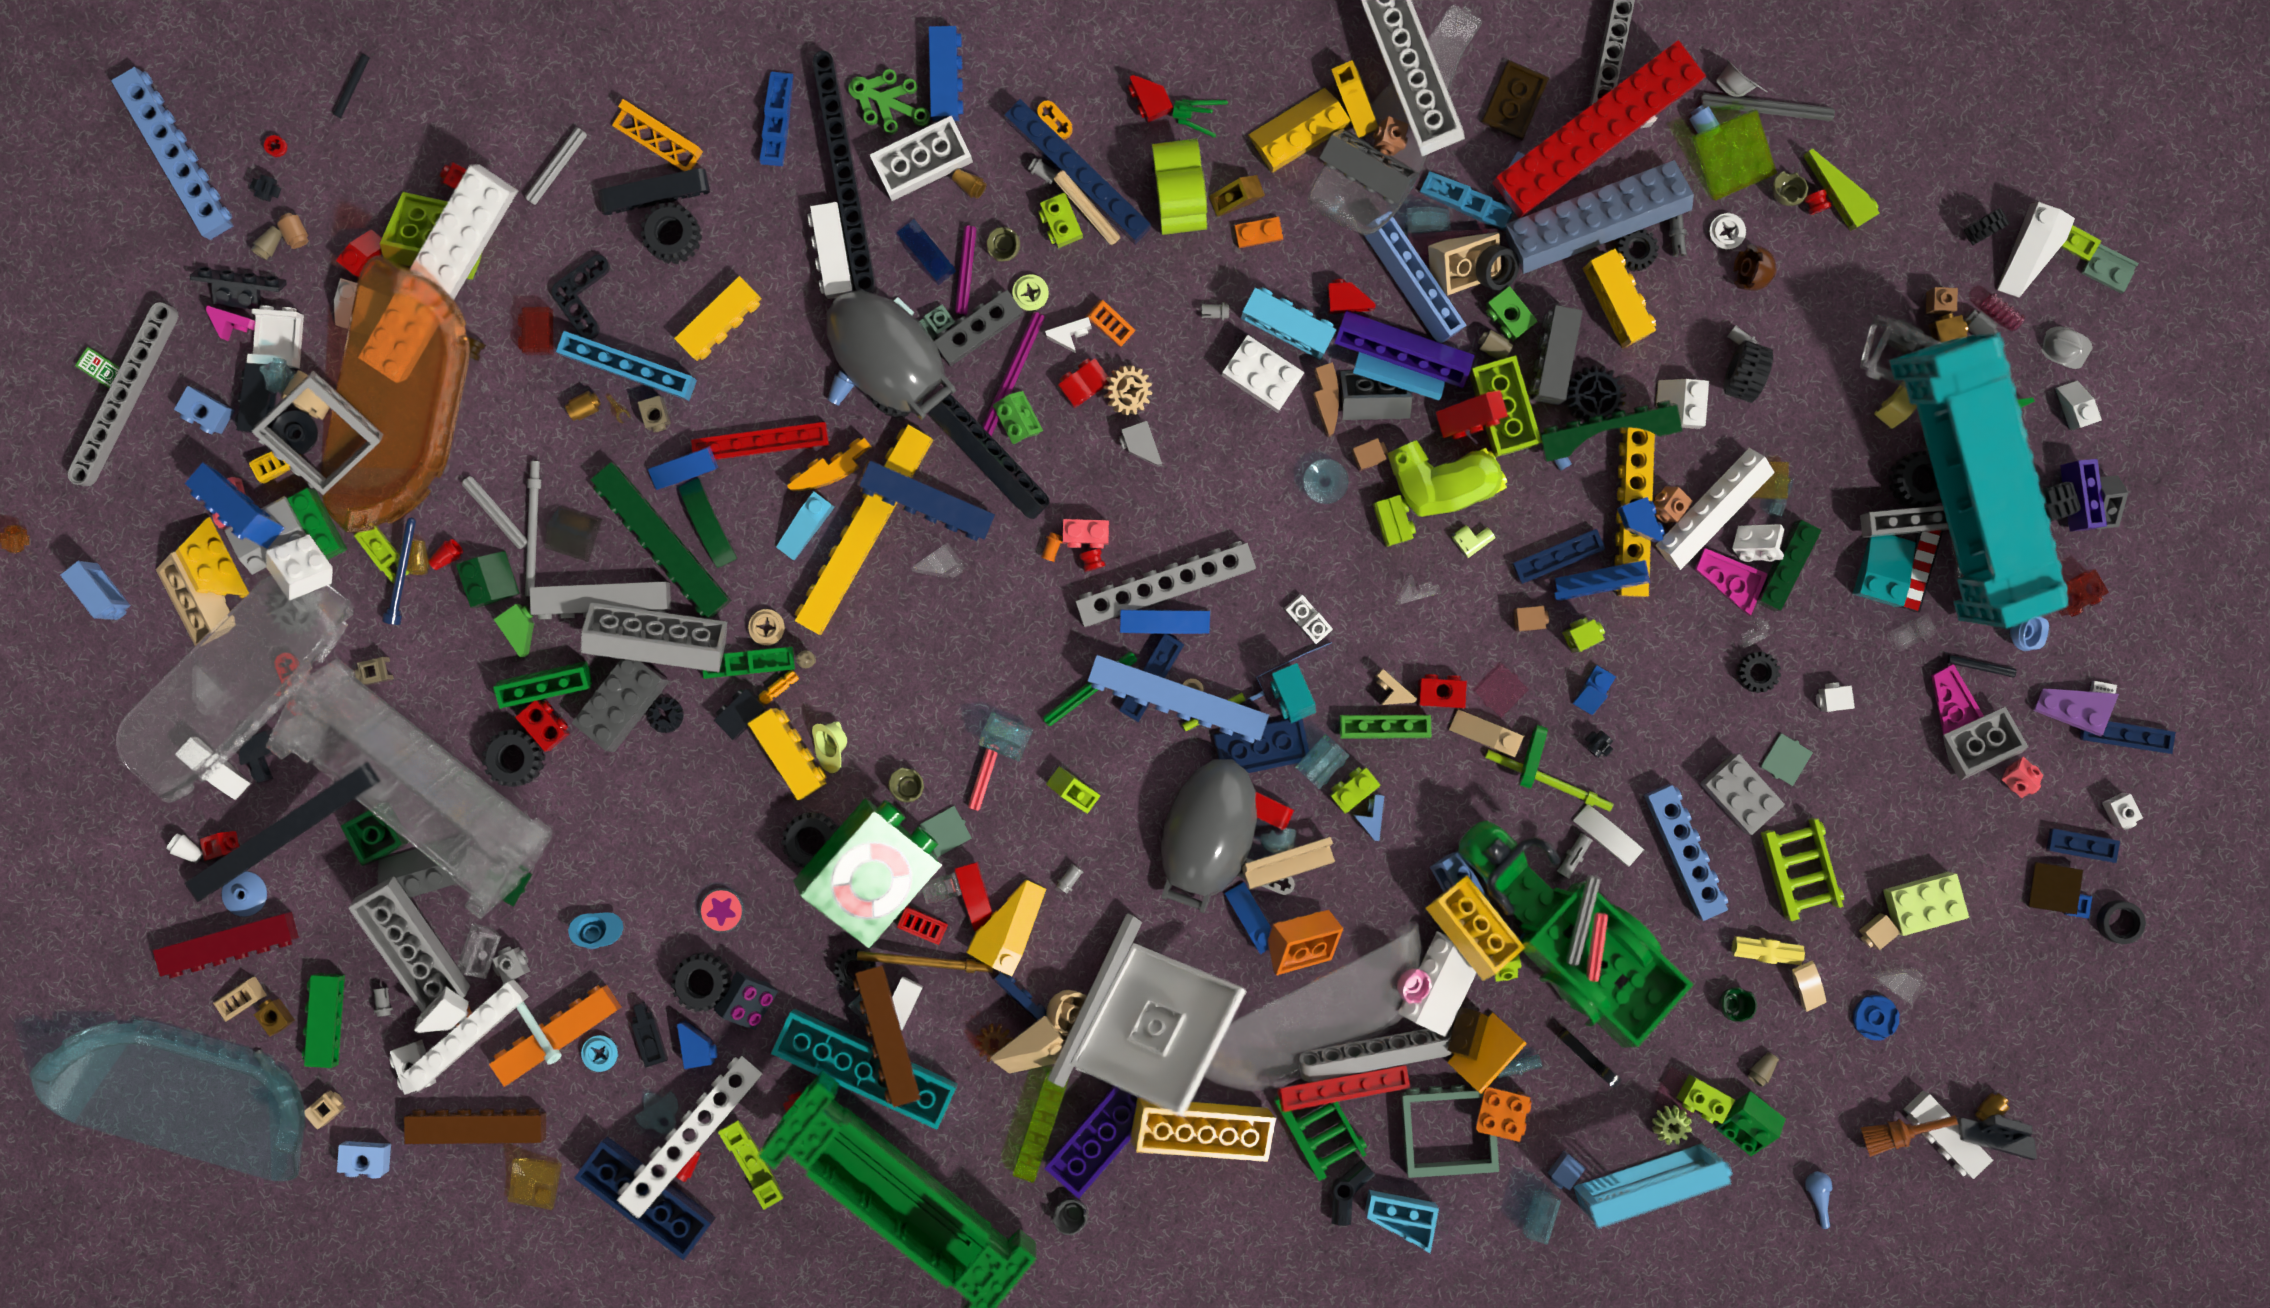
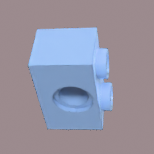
M355 1141L341 1143L338 1149L337 1172L345 1173L347 1177L367 1174L368 1178H381L382 1175L389 1171L391 1144ZM361 1155L368 1159L367 1165L361 1162Z

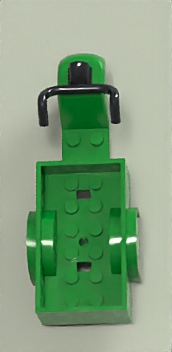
M1490 821L1477 823L1459 840L1460 855L1482 875L1488 893L1500 903L1506 914H1512L1521 923L1519 928L1526 934L1520 940L1525 947L1522 951L1544 972L1538 979L1541 982H1550L1560 997L1572 1009L1588 1016L1589 1019L1585 1023L1587 1027H1593L1597 1023L1622 1048L1639 1047L1694 985L1661 953V946L1657 939L1638 919L1624 909L1610 904L1598 892L1579 964L1573 965L1568 963L1566 958L1572 936L1567 939L1563 932L1570 924L1575 927L1586 881L1572 884L1567 890L1557 887L1551 889L1528 866L1524 850L1532 846L1539 847L1547 854L1551 863L1557 865L1560 862V858L1555 849L1546 840L1538 837H1530L1517 843L1501 827ZM1595 913H1604L1608 918L1599 980L1591 981L1586 977L1594 916ZM1623 974L1628 981L1619 989L1614 983Z

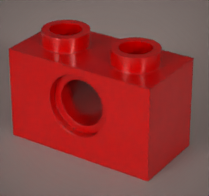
M1425 674V678H1419L1417 705L1465 708L1467 681H1461V676L1447 675V680L1438 679V675ZM1441 684L1445 685L1448 690L1447 695L1443 698L1439 697L1436 692L1437 687Z

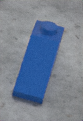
M1243 882L1227 891L1225 895L1257 950L1262 954L1269 950L1268 938L1272 928Z

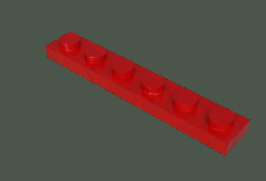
M820 422L691 439L692 452L710 446L715 460L827 446L829 445L827 423Z
M1401 1065L1277 1089L1281 1112L1407 1089L1410 1088L1407 1066Z

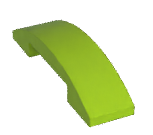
M737 1120L718 1131L729 1152L732 1151L751 1183L752 1191L763 1210L782 1200L784 1197L768 1164L758 1157L760 1150L741 1122Z

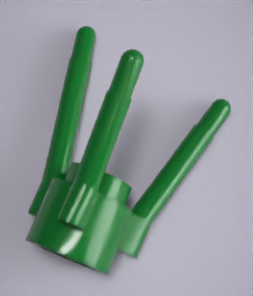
M1176 100L1173 118L1178 119V124L1189 126L1215 138V133L1188 121L1187 118L1191 119L1193 112L1213 113L1212 109L1194 107V105H1226L1228 101Z

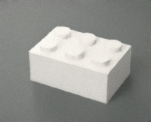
M1247 335L1224 369L1222 376L1278 413L1302 378L1304 372Z

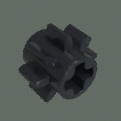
M262 174L259 179L253 178L250 189L255 191L254 197L271 202L272 197L278 198L281 188L276 186V179Z
M1602 730L1598 733L1592 731L1585 738L1589 742L1585 748L1596 758H1599L1601 755L1607 757L1614 750L1610 746L1613 740Z

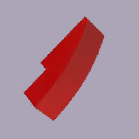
M978 861L955 868L964 902L975 932L981 926L983 927L993 914Z

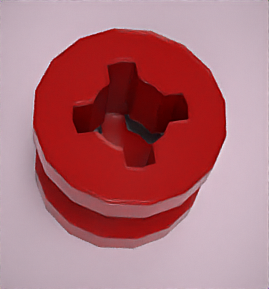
M1825 189L1806 196L1804 201L1810 207L1808 210L1810 215L1832 207L1831 203L1826 199L1827 192Z
M1101 548L1079 554L1085 564L1083 567L1084 572L1106 566L1105 562L1101 559Z

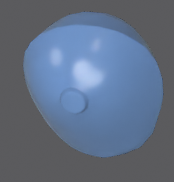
M2039 616L2011 626L2010 637L2012 642L2022 651L2042 648L2047 640L2049 622L2044 617Z

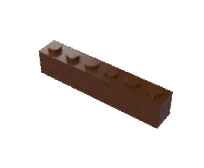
M883 965L855 973L857 978L853 979L856 992H861L863 1000L859 1001L862 1014H867L869 1023H865L869 1037H874L875 1045L872 1046L875 1059L879 1058L882 1067L878 1068L881 1081L886 1080L888 1089L884 1090L888 1104L892 1103L894 1108L920 1100V1093Z
M466 1108L458 1109L457 1113H449V1109H436L435 1113H426V1109H414L412 1113L404 1117V1144L542 1143L546 1140V1112H539V1108L525 1109V1112H517L516 1108L503 1109V1112H494L492 1108L480 1109V1112H471V1109Z

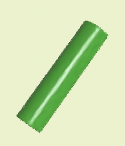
M1340 715L1339 736L1340 739L1431 738V715Z

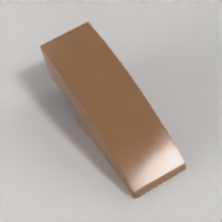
M1333 362L1317 367L1314 370L1320 391L1314 392L1313 397L1327 437L1334 434L1339 408V390Z

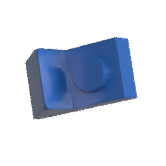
M1595 665L1573 704L1593 715L1608 697L1606 693L1616 676Z

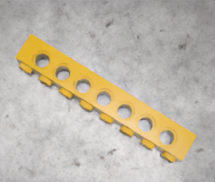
M1622 427L1620 428V433H1623V442L1619 444V456H1622V465L1618 467V478H1622L1621 487H1618L1617 500L1621 501V507L1629 504L1631 500L1638 501L1648 497L1649 501H1652L1655 442L1654 433L1638 428ZM1633 433H1638L1641 436L1640 444H1635L1632 441ZM1632 455L1640 458V465L1638 467L1632 465ZM1632 477L1638 479L1640 483L1638 489L1631 487L1630 480ZM1617 510L1616 522L1620 523V532L1616 533L1615 538L1616 546H1619V555L1615 556V566L1646 560L1650 576L1651 541L1625 530ZM1629 545L1636 547L1637 554L1635 557H1631L1628 554L1627 549ZM1649 583L1614 591H1617V596L1647 597L1649 596Z

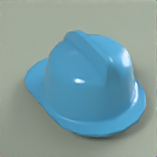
M614 913L582 914L570 923L568 929L569 937L574 944L587 949L611 945L622 935L623 922Z

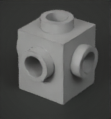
M508 946L498 951L499 956L492 959L494 962L493 969L496 975L501 977L504 984L530 972L527 965V955L519 947L511 949Z

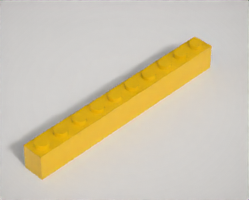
M908 425L906 429L902 428L898 433L896 439L899 441L895 448L891 447L886 454L885 459L887 462L884 467L912 478L931 446L933 439ZM865 493L863 494L862 498L865 500L861 507L857 506L851 516L853 521L850 526L846 525L841 532L840 537L842 540L838 546L834 545L829 553L831 558L827 566L824 564L818 572L817 576L820 577L816 585L812 584L806 593V596H808L807 601L804 605L801 603L796 610L795 616L797 618L795 621L818 635H822L897 502L893 506L881 501L883 496L874 493L873 497Z

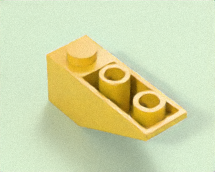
M1353 60L1331 69L1358 138L1374 132L1378 124Z

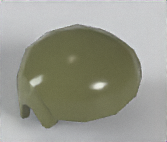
M1785 171L1781 172L1774 179L1772 187L1774 199L1779 204L1785 206H1795L1802 203L1808 192L1806 180L1798 175L1797 172L1792 174H1786Z
M1008 227L996 228L990 232L986 241L987 251L996 261H1010L1017 256L1020 250V239L1017 233Z
M899 768L891 774L888 782L891 794L901 802H914L922 795L924 790L923 778L914 769Z

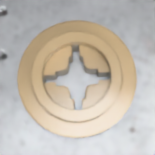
M763 609L751 617L748 629L750 636L755 642L761 645H772L782 638L785 626L783 618L777 612ZM767 617H769V625L776 627V629L769 630L766 637L765 630L757 628V626L765 625Z

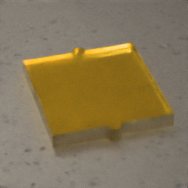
M1769 462L1774 474L1750 498L1788 499V483L1791 481L1788 478L1789 462Z

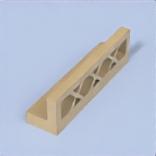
M1331 837L1245 864L1242 867L1248 889L1250 890L1334 863L1335 860L1330 848L1333 844Z

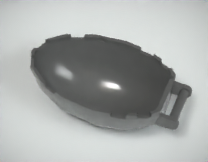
M863 290L849 292L835 298L826 313L827 337L837 362L854 385L866 395L868 394L886 407L890 406L902 412H910L912 410L919 419L923 420L927 412L950 393L954 394L956 392L953 384L945 377V368L935 342L921 322L891 299ZM940 384L944 386L922 406H917L922 399Z
M1214 759L1194 771L1178 791L1165 820L1161 842V856L1167 881L1162 893V899L1167 900L1168 898L1199 909L1201 913L1206 912L1210 897L1223 891L1238 875L1252 847L1257 822L1256 791L1248 771L1238 765L1233 759ZM1173 885L1185 891L1204 896L1203 901L1172 891L1171 887Z

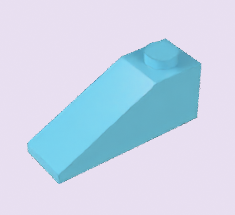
M813 491L776 547L792 560H795L835 507Z

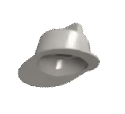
M1725 58L1729 63L1716 81L1727 94L1740 97L1756 87L1768 93L1767 90L1741 74Z
M2053 327L2046 331L2042 353L2053 362L2068 368L2079 369L2084 364L2093 347L2090 340L2083 334L2065 327Z

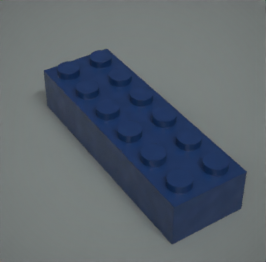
M607 1136L600 1142L574 1179L684 1260L716 1217L669 1183L642 1216L637 1218L618 1201L621 1196L618 1192L627 1182L630 1185L637 1178L634 1176V1173L644 1163ZM652 1170V1174H653L655 1177H657V1178H660V1177H661L660 1175H658L656 1172H654V1171ZM640 1182L636 1187V1191L639 1195L645 1196L649 1192V1186L644 1182Z

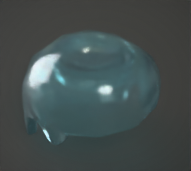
M1285 828L1281 835H1276L1272 830L1270 834H1262L1260 842L1266 850L1275 854L1282 853L1294 847L1296 830Z

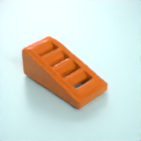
M1099 300L1085 316L1119 347L1135 331L1104 300ZM1101 309H1104L1105 312L1103 313V315L1099 319H1097L1095 316L1101 311ZM1109 315H1111L1112 318L1110 319V321L1106 325H1103L1102 322ZM1118 321V326L1111 332L1109 330L1110 327ZM1122 327H1125L1126 331L1117 338L1115 335Z

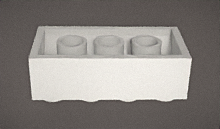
M1437 931L1419 968L1426 972L1431 979V989L1428 995L1422 999L1421 1003L1409 1004L1404 1000L1398 1014L1446 1037L1476 975V971L1449 937Z

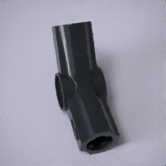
M1362 1159L1341 1178L1333 1182L1332 1224L1338 1226L1351 1225L1354 1193L1375 1176V1173ZM1347 1185L1349 1190L1345 1194H1339L1337 1192L1338 1187Z

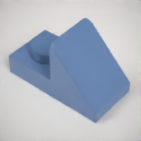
M1373 794V799L1369 798L1367 812H1371V816L1353 814L1375 841L1380 839L1384 796Z

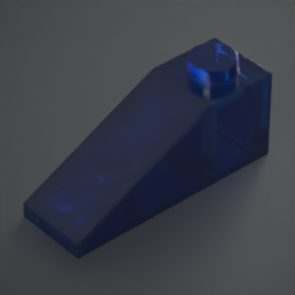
M915 219L897 232L938 286L956 272L951 262Z

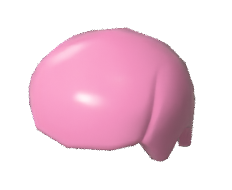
M1420 969L1405 971L1397 982L1399 995L1409 1004L1421 1003L1422 999L1428 995L1431 989V979L1426 972Z

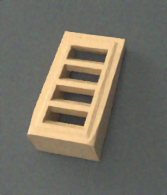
M253 977L213 1004L226 1022L264 998L267 994L257 978ZM241 990L247 998L248 1002L245 1001L242 994L240 993ZM232 996L235 997V999H236L237 1002L239 1003L240 1007L237 1006V1004H236V1002L234 1001V999L232 998ZM227 1000V1002L233 1009V1012L229 1011L224 1001Z

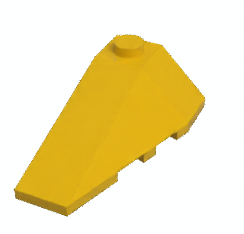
M1025 880L1007 898V902L991 915V919L975 932L966 952L992 968L1012 976L1024 952L1046 888Z

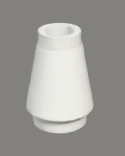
M178 833L172 838L166 848L171 851L170 854L197 863L203 855L200 848L185 835L181 836Z

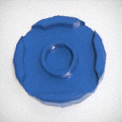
M1870 995L1864 997L1856 1004L1853 1011V1023L1856 1030L1862 1036L1871 1040L1881 1041L1896 1032L1900 1015L1890 999L1881 995Z

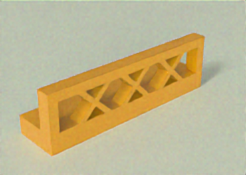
M623 99L618 106L621 112L612 126L682 171L692 170L703 153L700 147ZM626 114L634 118L635 127L625 129L620 125ZM651 129L654 139L644 141L641 139L639 130ZM670 141L673 151L661 152L658 142ZM687 152L693 156L687 167L679 163L677 154Z

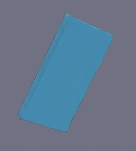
M1358 352L1353 371L1354 374L1436 400L1441 399L1445 384L1442 380Z

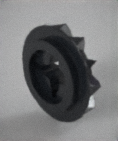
M659 698L654 700L648 708L647 719L650 726L657 732H673L683 722V708L673 698ZM659 708L664 711L673 709L668 715L670 722L666 719L658 721L662 715Z

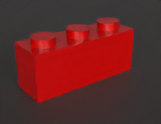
M1500 390L1479 395L1436 412L1443 438L1453 436V440L1467 436V431H1470V434L1482 431L1483 425H1486L1487 428L1500 424V419L1508 417Z

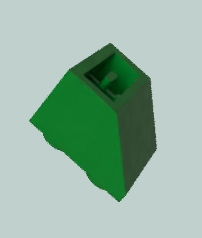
M1749 1091L1734 1103L1722 1124L1719 1123L1715 1129L1749 1156H1753L1780 1137L1786 1118L1753 1092Z

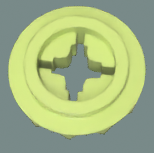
M1025 275L1014 284L1013 298L1019 307L1026 311H1036L1044 306L1048 299L1049 291L1047 284L1039 276ZM1027 284H1029L1032 290L1038 291L1034 294V302H1032L1029 296H1022L1024 293H1027Z

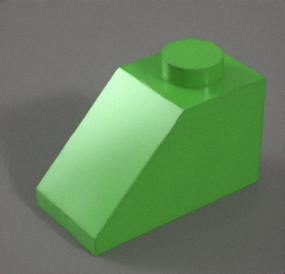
M515 604L496 617L494 621L519 657H526L529 655L534 622L531 619L533 615H531V611L526 605L523 607L520 604Z

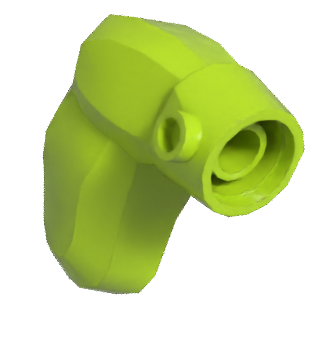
M1417 440L1387 454L1401 493L1409 507L1421 517L1460 511L1477 502L1493 497L1501 488L1503 475L1500 464L1493 456L1484 451H1472L1455 462L1444 463L1436 467L1428 463L1429 459Z

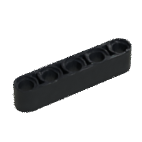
M698 168L604 188L598 191L602 214L612 215V212L617 214L635 210L634 207L640 209L657 205V202L662 204L677 201L678 198L687 199L700 196V193L705 195L710 193L706 169Z

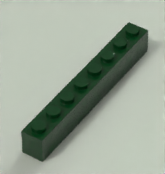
M610 462L590 479L595 484L592 487L600 497L604 495L609 501L607 503L608 507L615 514L619 513L624 518L621 521L629 531H635L638 535L636 540L643 548L648 547L652 551V559L659 566L663 564L668 570L665 574L673 583L677 581L682 587L680 589L681 593L688 600L692 599L697 604L694 608L702 617L712 618L732 601L615 463Z

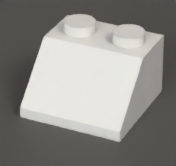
M1692 379L1658 380L1656 403L1670 400L1671 403L1677 404L1682 428L1700 429L1705 427L1709 381Z

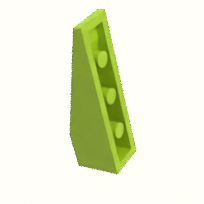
M1811 149L1803 155L1850 231L1880 213L1878 211V204L1873 198H1870L1863 189L1818 152Z

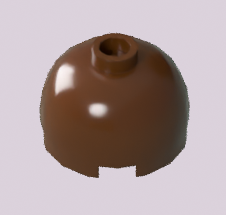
M1748 244V248L1744 252L1740 251L1735 259L1733 272L1738 271V277L1734 284L1739 289L1758 291L1767 287L1775 277L1776 262L1774 256L1766 248Z

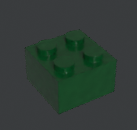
M389 803L380 804L340 826L361 866L372 864L410 843Z

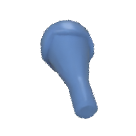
M1816 1171L1807 1176L1805 1181L1806 1191L1810 1192L1818 1210L1821 1228L1828 1229L1830 1227L1828 1204L1830 1191H1832L1833 1187L1832 1181L1827 1174Z

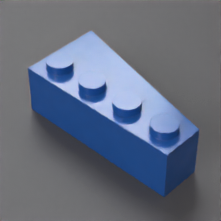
M203 462L185 482L192 490L190 494L199 501L203 500L205 502L203 506L211 513H217L219 515L217 519L225 526H231L233 528L231 532L241 540L247 538L268 549L285 529L280 523L269 519L270 515L266 511L253 504V500L237 490L238 488L220 472Z

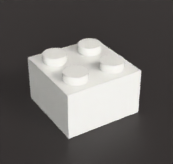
M310 535L266 551V568L289 600L332 583V566Z

